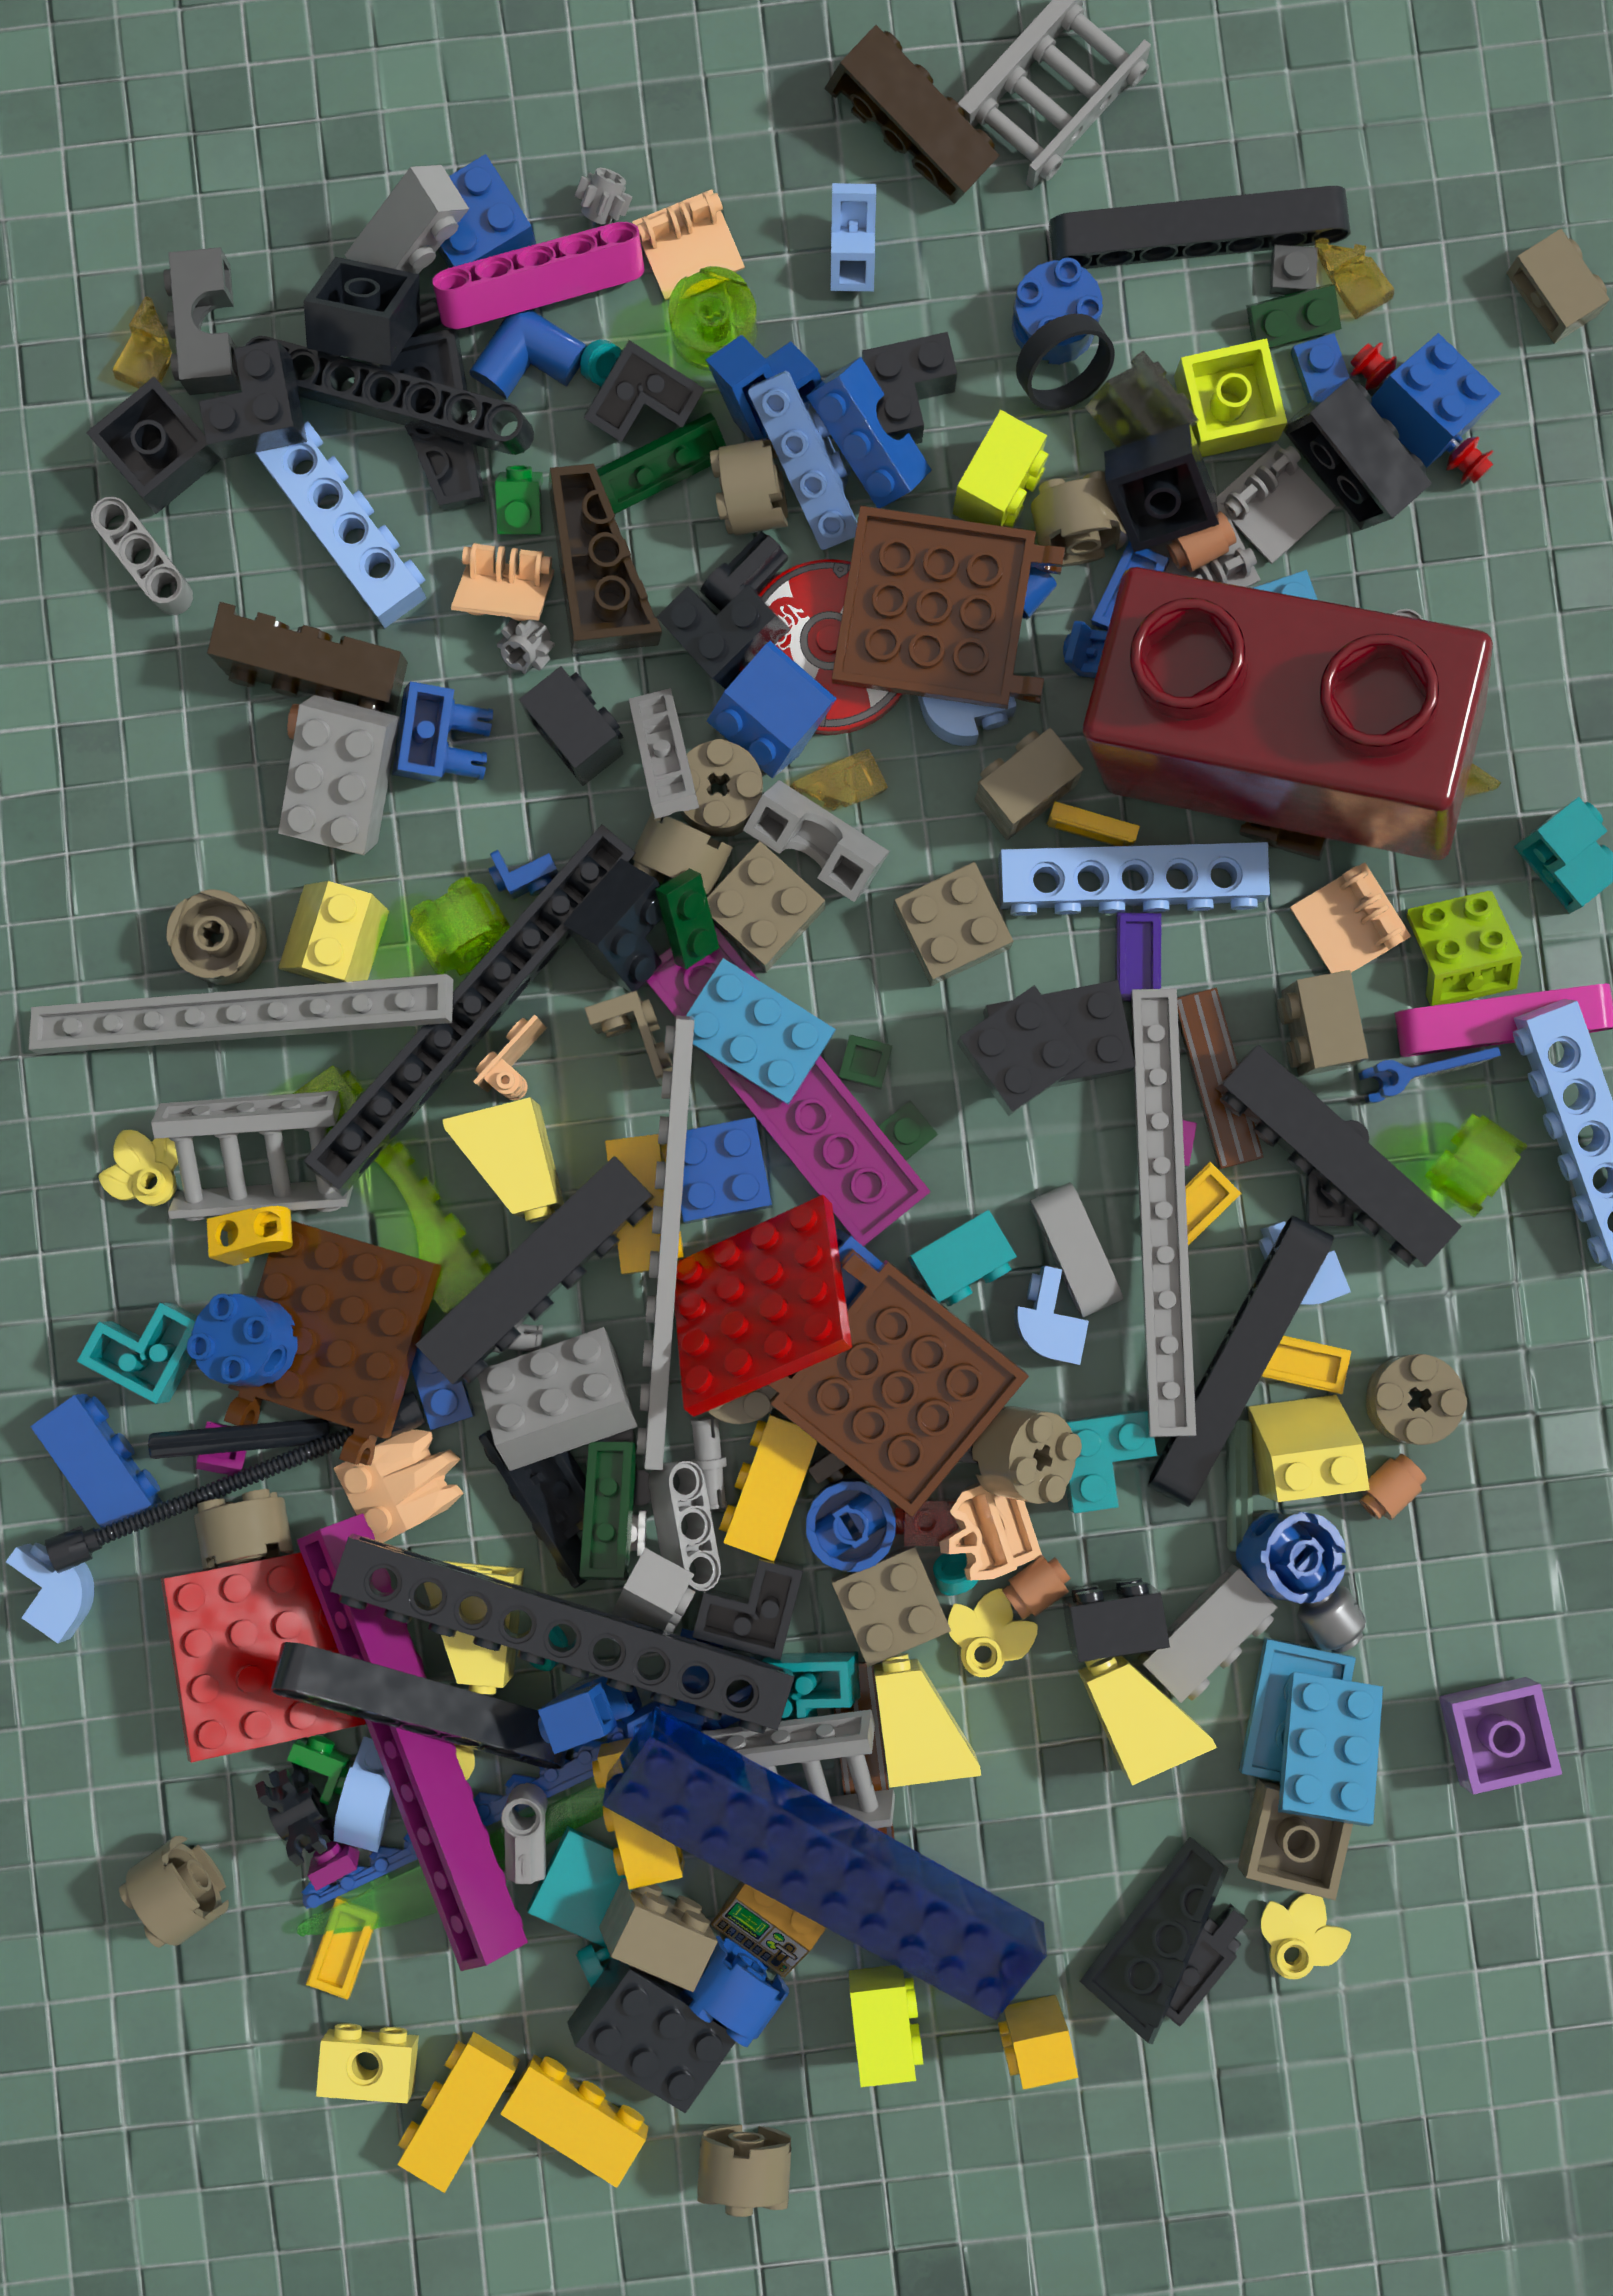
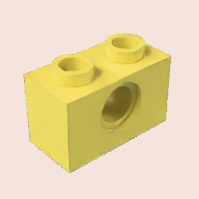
M343 2023L335 2025V2028L329 2029L321 2040L316 2097L407 2104L415 2087L419 2035H407V2030L400 2027H384L380 2029V2032L362 2031V2026L357 2024ZM362 2052L373 2054L378 2060L379 2068L374 2070L365 2069L358 2061V2054Z

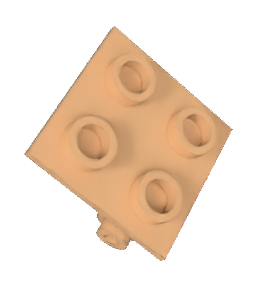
M712 189L632 221L638 227L641 245L665 301L745 269L721 212L723 207L717 193H713Z
M473 543L472 547L464 546L462 563L466 564L452 602L451 610L464 611L471 615L505 616L518 621H539L554 575L552 557L544 556L543 551L521 549L518 565V548H512L510 561L507 564L505 563V547L503 546L498 548L496 562L495 546Z
M1365 862L1353 867L1342 874L1341 877L1289 907L1330 973L1350 970L1352 973L1411 937Z
M536 1015L529 1021L525 1018L519 1020L506 1035L510 1042L501 1052L497 1054L492 1051L479 1063L475 1070L479 1075L473 1082L486 1092H489L493 1087L509 1100L523 1098L527 1093V1082L512 1066L547 1027Z

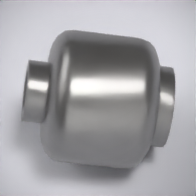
M1338 1585L1333 1593L1320 1602L1302 1603L1298 1611L1301 1624L1314 1645L1319 1649L1342 1653L1353 1648L1362 1639L1366 1618L1349 1589L1344 1586Z

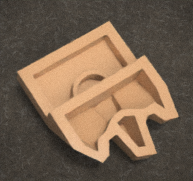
M412 1429L376 1445L371 1466L361 1463L356 1465L345 1461L333 1468L356 1515L364 1514L376 1541L384 1543L448 1510L464 1494L458 1485H447L444 1481L445 1475L461 1459L450 1449L431 1455L428 1448L433 1440L432 1432Z
M980 1483L967 1487L961 1493L950 1510L959 1529L939 1542L941 1553H966L967 1565L964 1571L967 1580L970 1581L995 1579L1017 1570L1018 1566L1042 1556L1025 1502L991 1494Z

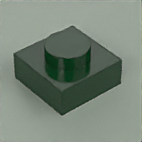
M850 1034L838 1078L881 1090L893 1045Z
M911 1101L907 1102L878 1126L906 1161L938 1135Z

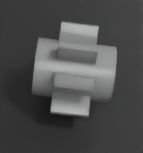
M597 168L594 174L588 173L587 177L581 176L575 197L582 200V214L591 221L603 225L611 224L612 219L619 220L620 215L626 216L632 200V196L625 193L626 180L618 173L606 168Z
M511 619L501 630L504 637L497 643V647L501 649L503 660L511 668L521 670L523 674H526L532 666L540 671L550 660L548 653L555 646V643L550 641V633L541 622L525 620L518 624L517 621Z

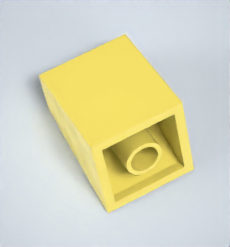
M331 881L304 885L278 968L324 983L368 980L389 910L373 894Z
M531 1097L442 1120L444 1129L513 1215L525 1217L526 1222L537 1223L547 1220L555 1212V1209H559L564 1204L541 1107Z
M1337 1395L1247 1406L1249 1421L1252 1424V1445L1261 1496L1276 1502L1370 1490L1363 1443Z
M443 1561L510 1583L523 1585L524 1568ZM424 1583L431 1606L439 1604L442 1601L441 1589L434 1583ZM470 1596L461 1602V1611L468 1619L478 1620L486 1615L487 1606L481 1598ZM520 1610L510 1612L505 1618L507 1628L518 1634ZM459 1631L456 1632L455 1637L441 1635L457 1684L469 1685L468 1691L479 1694H495L496 1688H503L514 1676L516 1649L501 1645L499 1651L489 1650L473 1643L474 1636Z
M900 1653L882 1661L881 1664H875L874 1674L889 1788L981 1776L980 1765L973 1748L918 1659L910 1660L908 1653Z
M1122 1655L1085 1661L1087 1667L1078 1670L1121 1770L1132 1785L1217 1748L1213 1739L1199 1724Z

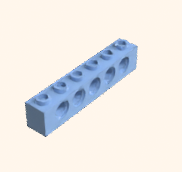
M307 421L304 424L307 442L256 452L255 454L382 626L386 628L426 599L420 586L426 580L411 559L403 563L394 550L400 547L399 543L385 524L380 528L375 526L369 518L374 513L373 508L359 490L354 494L349 491L343 483L349 476L334 456L326 460L318 449L324 443ZM305 460L313 461V466L309 472L301 475L294 473L296 466L300 462ZM330 494L339 496V500L334 507L330 509L319 507L321 500L325 496ZM357 528L365 530L364 536L359 542L354 544L345 542V537L349 531ZM379 563L391 565L388 574L384 577H370L371 570L375 565Z
M1268 842L1001 849L998 857L1000 909H1010L1013 916L1037 914V908H1055V914L1072 915L1081 913V907H1099V913L1114 914L1125 912V906L1143 905V912L1153 913L1169 911V905L1187 904L1188 911H1208L1214 909L1215 903H1231L1232 910H1250L1258 908V902H1263L1270 895ZM1215 868L1225 869L1231 876V887L1220 888L1216 886L1211 880V870ZM1172 869L1182 871L1188 879L1187 888L1175 889L1171 887L1166 879L1167 871ZM1129 870L1138 872L1143 877L1144 887L1137 891L1128 889L1123 884L1122 873ZM1082 872L1094 873L1100 880V889L1094 892L1083 890L1078 884V875ZM1039 873H1048L1054 877L1057 887L1050 893L1040 892L1034 886L1033 877Z
M1562 999L1515 1017L1514 1021L1518 1030L1513 1031V1037L1521 1055H1527L1532 1069V1072L1528 1073L1530 1086L1536 1097H1542L1547 1111L1543 1115L1545 1128L1549 1136L1553 1140L1557 1139L1562 1153V1155L1558 1156L1560 1170L1567 1181L1571 1180L1577 1195L1572 1198L1575 1212L1581 1222L1587 1223L1591 1238L1587 1239L1590 1254L1597 1264L1601 1263L1602 1266L1613 1270V1230H1610L1607 1224L1608 1217L1613 1212V1100L1578 1001ZM1559 1041L1564 1048V1055L1560 1062L1552 1065L1548 1059V1051L1552 1044ZM1574 1083L1578 1088L1579 1095L1576 1102L1567 1107L1563 1101V1093L1567 1086ZM1590 1125L1593 1130V1139L1588 1146L1581 1148L1578 1143V1134L1582 1128ZM1605 1167L1608 1172L1607 1182L1601 1188L1595 1189L1593 1176L1598 1169Z

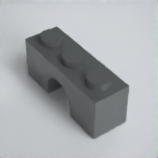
M221 247L168 252L170 269H164L163 275L167 295L169 297L172 296L173 311L167 312V323L171 338H176L177 353L171 354L170 358L175 381H180L189 395L241 390L234 348L237 347L229 333H206L201 331L202 322L209 312L217 308L234 307L230 263Z

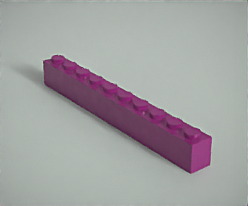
M362 1513L297 1539L339 1653L426 1678L423 1661L416 1652L407 1629V1623L385 1617L383 1615L385 1608L367 1603L366 1609H358L340 1603V1594L330 1592L348 1537L354 1533L375 1540L374 1533L368 1526L364 1514ZM385 1568L374 1571L372 1582L375 1588L385 1593L393 1591L388 1571ZM365 1719L460 1971L487 1966L528 1943L523 1931L521 1916L515 1910L508 1892L505 1874L499 1867L490 1845L488 1830L482 1823L475 1806L472 1788L465 1780L457 1759L455 1744Z

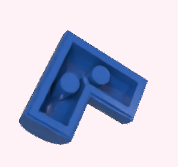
M530 309L505 317L469 373L471 377L506 399L530 364L567 387L581 366V356L587 345Z

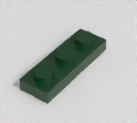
M710 412L596 470L613 512L616 514L710 467V451L719 450V447L726 446V443L715 417Z
M592 1442L588 1445L580 1578L583 1580L627 1581L629 1578L637 1445L633 1442Z

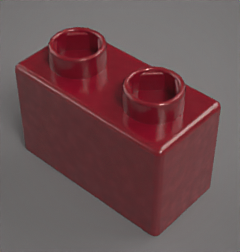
M1132 567L1124 572L1120 581L1083 724V734L1106 789L1115 795L1430 860H1441L1451 850L1486 709L1493 642L1491 637L1481 630Z

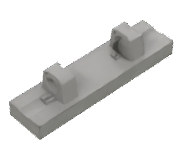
M671 688L630 698L631 713L655 819L669 816L678 811H689L699 808Z

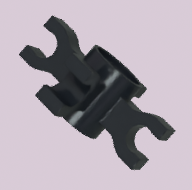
M292 1763L293 1774L287 1769L280 1772L275 1770L269 1773L270 1782L274 1788L268 1787L264 1781L257 1783L255 1787L258 1799L267 1806L270 1820L276 1832L284 1841H287L286 1851L288 1858L296 1866L304 1863L303 1849L308 1853L316 1850L319 1854L328 1850L326 1841L321 1835H326L331 1841H334L335 1822L328 1817L326 1805L320 1802L321 1795L317 1788L311 1782H308V1769Z

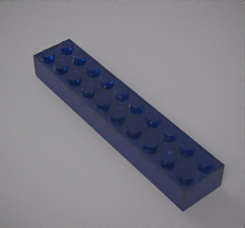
M654 1707L607 1775L602 1806L994 2020L998 2019L1047 1957L1043 1921L657 1707Z

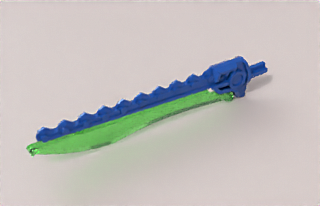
M749 1684L727 1697L734 1702L745 1701L752 1692V1685ZM654 1700L637 1709L630 1716L622 1718V1721L616 1720L618 1726L608 1733L607 1741L593 1740L573 1747V1759H565L564 1768L548 1769L539 1767L540 1776L537 1778L513 1774L505 1784L507 1786L506 1794L497 1795L479 1792L473 1800L482 1823L487 1827L502 1820V1812L507 1798L513 1788L520 1784H535L549 1798L593 1777L592 1762L598 1760L597 1757L601 1744L654 1733L661 1764H664L682 1756L690 1755L694 1732L725 1729L740 1719L722 1713L721 1720L705 1717L703 1725H698L658 1714L661 1703ZM688 1757L662 1767L667 1789L702 1777V1775L692 1776ZM596 1783L547 1805L545 1813V1845L563 1836L567 1826L576 1829L602 1817L603 1805L608 1804L605 1788L598 1789ZM517 1804L514 1806L516 1812H519L530 1806L527 1804ZM535 1811L532 1812V1813H530V1814H528V1815H526V1816H524V1817H532V1816H534V1815H535ZM500 1827L489 1833V1842L497 1863L504 1872L505 1828ZM407 1833L403 1838L405 1840L404 1848L379 1846L378 1852H372L369 1856L371 1858L370 1866L357 1865V1870L336 1880L334 1885L329 1884L316 1891L310 1881L301 1892L303 1893L302 1901L306 1909L316 1908L368 1882L371 1889L347 1899L346 1902L334 1908L332 1906L303 1920L297 1928V1933L304 1937L305 1935H324L326 1931L334 1930L333 1934L362 1931L363 1927L370 1925L371 1930L401 1924L438 1912L421 1866H417L392 1879L387 1874L418 1859L409 1834Z

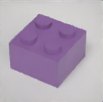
M1522 1677L1439 1696L1459 1784L1473 1795L1562 1775L1540 1683L1528 1677Z

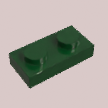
M1327 284L1246 305L1252 342L1267 338L1269 348L1342 329L1334 284Z
M689 868L655 889L676 965L688 969L720 948L701 873Z

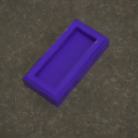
M1161 913L1116 914L1115 980H1118L1122 1002H1131L1132 990L1161 989Z

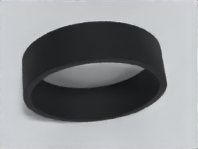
M1085 314L1064 315L1046 323L1028 339L1018 356L1016 376L1030 400L1037 407L1051 411L1067 409L1086 400L1104 383L1114 363V346L1100 324L1091 316ZM1091 334L1099 337L1098 348L1094 358L1078 377L1061 387L1051 390L1032 388L1034 372L1042 358L1052 348L1062 341L1077 335Z

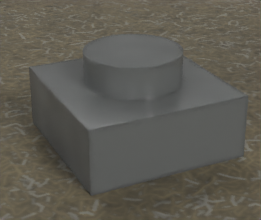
M1274 245L1271 256L1270 294L1288 295L1316 288L1318 247Z

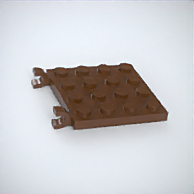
M860 506L832 683L1008 709L1010 696L1025 702L1040 704L1044 678L1013 675L1030 567H1036L1043 572L1061 575L1065 547L1034 544L1036 531Z
M291 1220L293 1246L284 1251L269 1253L256 1297L265 1298L280 1304L292 1316L295 1326H291L293 1336L297 1337L298 1349L291 1367L281 1379L271 1384L266 1383L260 1387L229 1385L228 1388L239 1391V1394L230 1403L224 1421L237 1426L257 1424L262 1400L270 1401L353 1428L354 1432L344 1443L339 1459L356 1465L361 1463L371 1466L377 1437L390 1439L417 1350L415 1344L420 1340L442 1265Z
M851 1248L840 1263L843 1269L865 1285L847 1306L852 1348L769 1384L770 1387L777 1391L771 1398L770 1404L913 1517L1029 1375L888 1260H885L877 1270Z

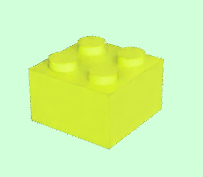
M1267 338L1181 357L1174 375L1185 424L1190 423L1202 457L1279 440L1287 424V419Z
M1000 410L957 485L953 514L969 522L1013 528L1024 508L1022 504L1027 495L1025 490L1028 489L1033 492L1045 471L1043 466L1049 456L1047 452L1043 451L1047 435Z
M902 1964L849 1970L850 1998L860 2086L869 2087L916 2081L914 2065H923L924 2063L919 2024L909 2023L910 2018H918L913 1977L904 1978Z

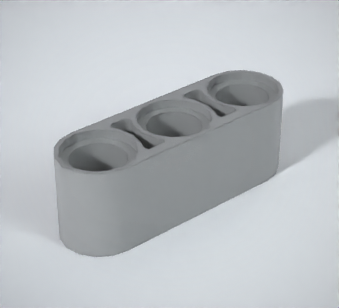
M105 497L99 500L93 506L91 521L104 541L145 594L163 613L179 615L185 612L191 606L193 600V591L186 579L124 501L116 497ZM118 515L125 516L124 522L119 528L108 530L109 522L113 517ZM151 549L150 557L146 562L134 564L135 555L139 551ZM172 582L177 583L176 592L172 596L160 598V592L164 585Z
M1069 1182L1031 1199L1030 1204L1058 1269H1062L1061 1276L1080 1316L1084 1318L1122 1301L1123 1295L1073 1184Z
M691 1461L664 1462L663 1470H652L648 1478L660 1553L663 1558L689 1571L690 1564L693 1561L696 1573L688 1588L693 1591H707L718 1583L721 1575V1566L705 1478L700 1467ZM675 1473L678 1474V1477L680 1479V1485L677 1491L675 1490L673 1485V1477ZM684 1517L688 1523L685 1535L681 1530V1522Z

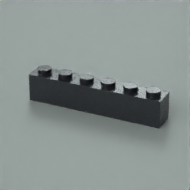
M1259 1044L1248 1052L1216 1088L1223 1094L1220 1101L1226 1108L1238 1117L1243 1113L1256 1124L1253 1129L1254 1132L1264 1142L1272 1147L1278 1143L1290 1154L1287 1161L1294 1169L1305 1177H1308L1310 1173L1324 1185L1320 1189L1321 1192L1338 1207H1342L1345 1203L1358 1215L1354 1219L1355 1223L1370 1236L1376 1237L1379 1234L1391 1245L1388 1252L1405 1267L1409 1268L1411 1264L1416 1268L1426 1267L1462 1227Z
M613 1156L415 1345L452 1384H458L463 1379L470 1384L489 1366L484 1359L497 1348L502 1353L521 1336L517 1328L529 1316L536 1321L552 1307L554 1302L549 1297L562 1285L569 1290L587 1273L583 1265L594 1254L601 1259L619 1243L620 1239L615 1235L627 1223L634 1228L653 1210L648 1203L654 1196L617 1157Z

